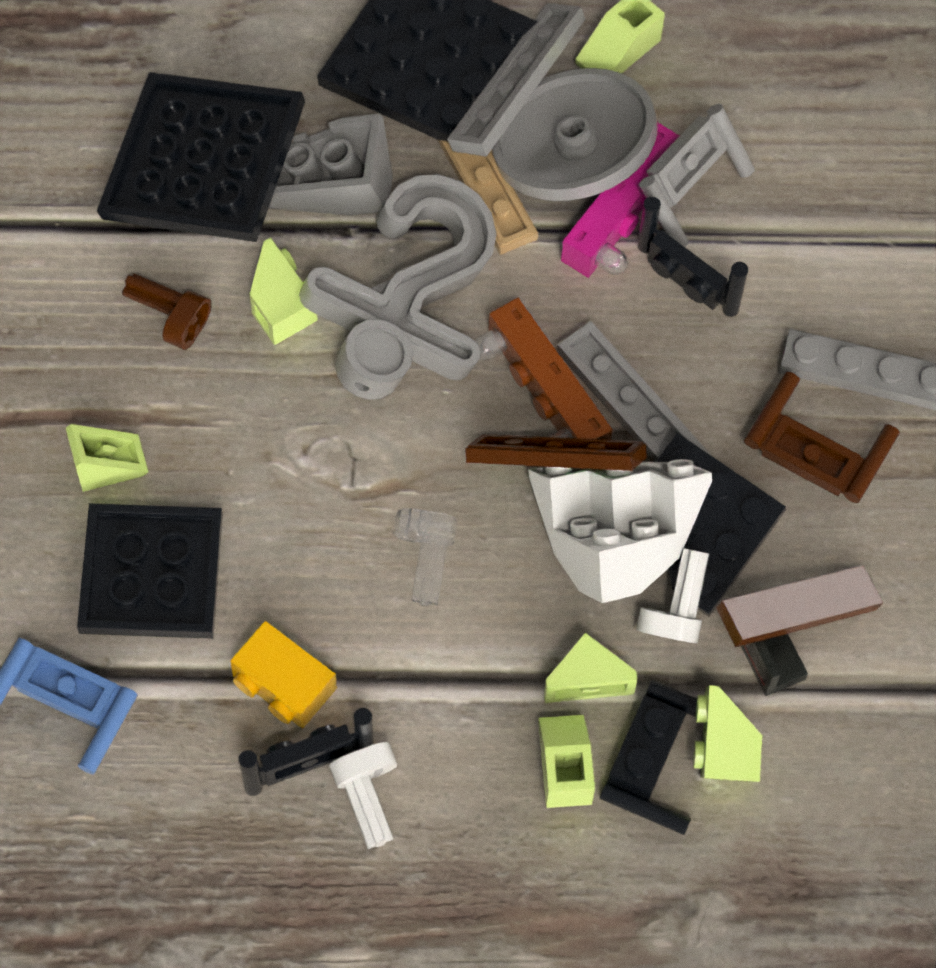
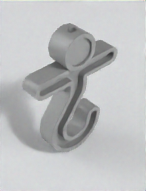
M439 174L415 176L396 187L384 203L376 220L380 232L386 237L393 239L404 236L410 227L420 220L440 222L452 234L455 244L453 248L397 272L392 279L372 288L330 268L317 267L308 274L300 289V301L305 308L351 331L337 353L335 367L337 377L343 386L355 396L371 400L382 399L393 393L409 370L412 361L456 381L466 378L480 359V347L475 340L420 313L421 307L472 284L493 254L496 229L492 213L480 195L459 180Z

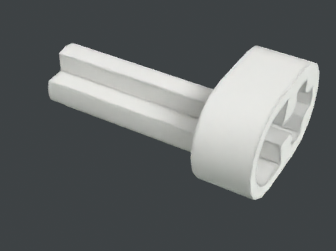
M683 548L670 612L641 607L636 627L637 631L684 642L698 643L702 620L696 619L709 553Z
M388 742L377 743L336 759L329 765L337 788H345L368 849L383 846L386 842L394 839L371 780L388 773L398 765Z

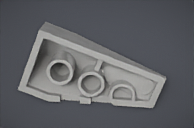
M371 114L339 118L328 123L329 129L314 135L307 136L306 132L293 136L294 142L290 145L269 208L339 215L380 212L390 196L393 177L382 115Z

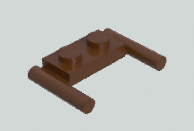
M789 371L785 372L744 439L745 444L752 449L762 450L761 456L836 496L842 493L849 501L859 503L899 436V430L890 424H885L865 458L861 457V455L790 417L780 414L800 382L796 374Z

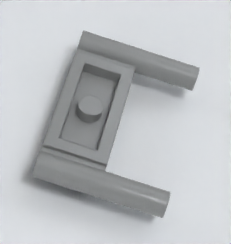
M722 104L711 106L707 111V117L698 116L646 171L649 177L644 178L639 183L646 198L656 197L660 200L661 207L658 221L664 232L684 247L687 246L689 241L671 207L679 202L726 150L740 177H748L755 171Z

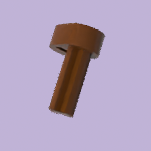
M135 273L132 276L128 275L122 295L169 315L163 329L164 342L182 350L190 348L209 318L212 307L211 299L191 290L186 291L184 294Z

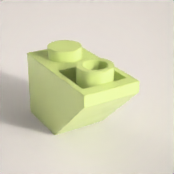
M650 0L619 1L606 12L576 57L575 63L581 69L599 68L623 73L661 41L665 13Z
M269 238L262 245L250 290V302L253 316L272 343L276 345L318 321L317 314L305 308L300 301V289L305 281L302 282L295 272L297 267L291 254L285 248L279 250L274 241Z
M707 686L705 695L697 696L696 722L704 723L703 741H695L693 768L701 769V778L760 782L762 734L719 686Z
M584 715L538 718L546 808L592 805L595 782L591 743Z

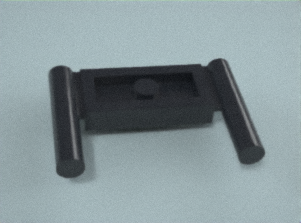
M656 197L646 198L643 204L637 247L641 252L649 253L648 262L653 270L661 277L670 278L680 285L687 296L693 301L704 303L712 310L720 303L723 306L722 311L726 316H736L741 305L749 270L748 266L744 262H735L731 267L728 280L664 231H659L657 225L661 202Z
M651 680L599 799L685 835L691 818L654 803L649 799L686 714L696 717L697 698Z
M359 708L355 711L353 716L355 733L350 734L346 724L336 728L334 725H325L312 731L307 739L293 744L291 741H282L270 746L266 750V754L259 756L260 768L255 752L251 750L243 751L239 755L238 760L245 792L250 796H256L260 794L264 785L276 784L330 764L336 759L374 745L371 711L367 708Z

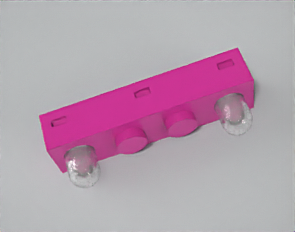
M658 122L656 141L645 162L626 180L600 193L563 240L561 261L587 278L592 275L598 266L614 275L623 273L628 266L627 255L614 245L621 236L628 238L639 221L638 215L642 211L646 199L639 183L644 178L649 177L646 171L680 136Z

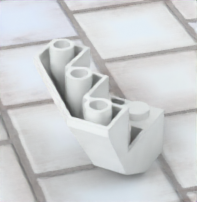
M686 459L669 462H642L633 471L543 466L528 469L529 479L554 555L579 592L601 603L641 594L680 558L712 482V472L697 467L693 461Z

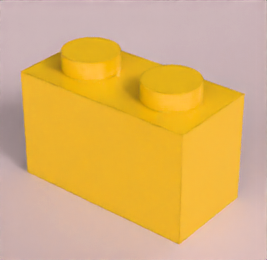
M266 621L263 622L230 660L232 673L235 677L233 679L234 684L247 696L253 698L257 694L268 702L269 711L287 725L292 721L303 729L337 689L336 674Z

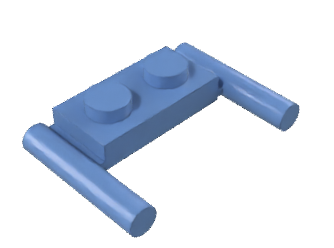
M22 638L17 639L0 669V705L11 686H14L18 692L98 729L78 764L81 770L94 775L138 694L127 687H121L48 651L33 646V644Z

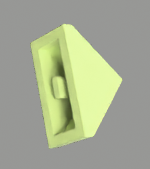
M70 424L66 427L83 492L143 477L148 473L138 434Z
M585 633L547 677L544 700L545 703L634 695L637 673L636 670Z

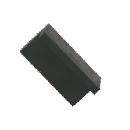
M788 634L741 646L765 696L804 681L808 676V672Z

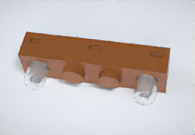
M516 298L489 313L488 332L475 340L480 347V359L490 360L501 353L504 354L510 363L509 369L515 382L520 387L526 386L533 395L532 401L539 416L544 421L549 419L557 429V432L548 437L611 440L613 429L521 300Z

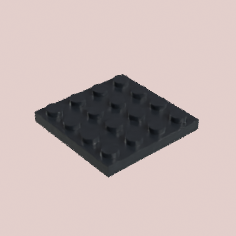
M369 0L317 75L318 85L439 141L448 142L447 138L511 51L538 21L491 0Z
M149 72L97 208L99 216L102 220L257 242L306 102L302 92Z

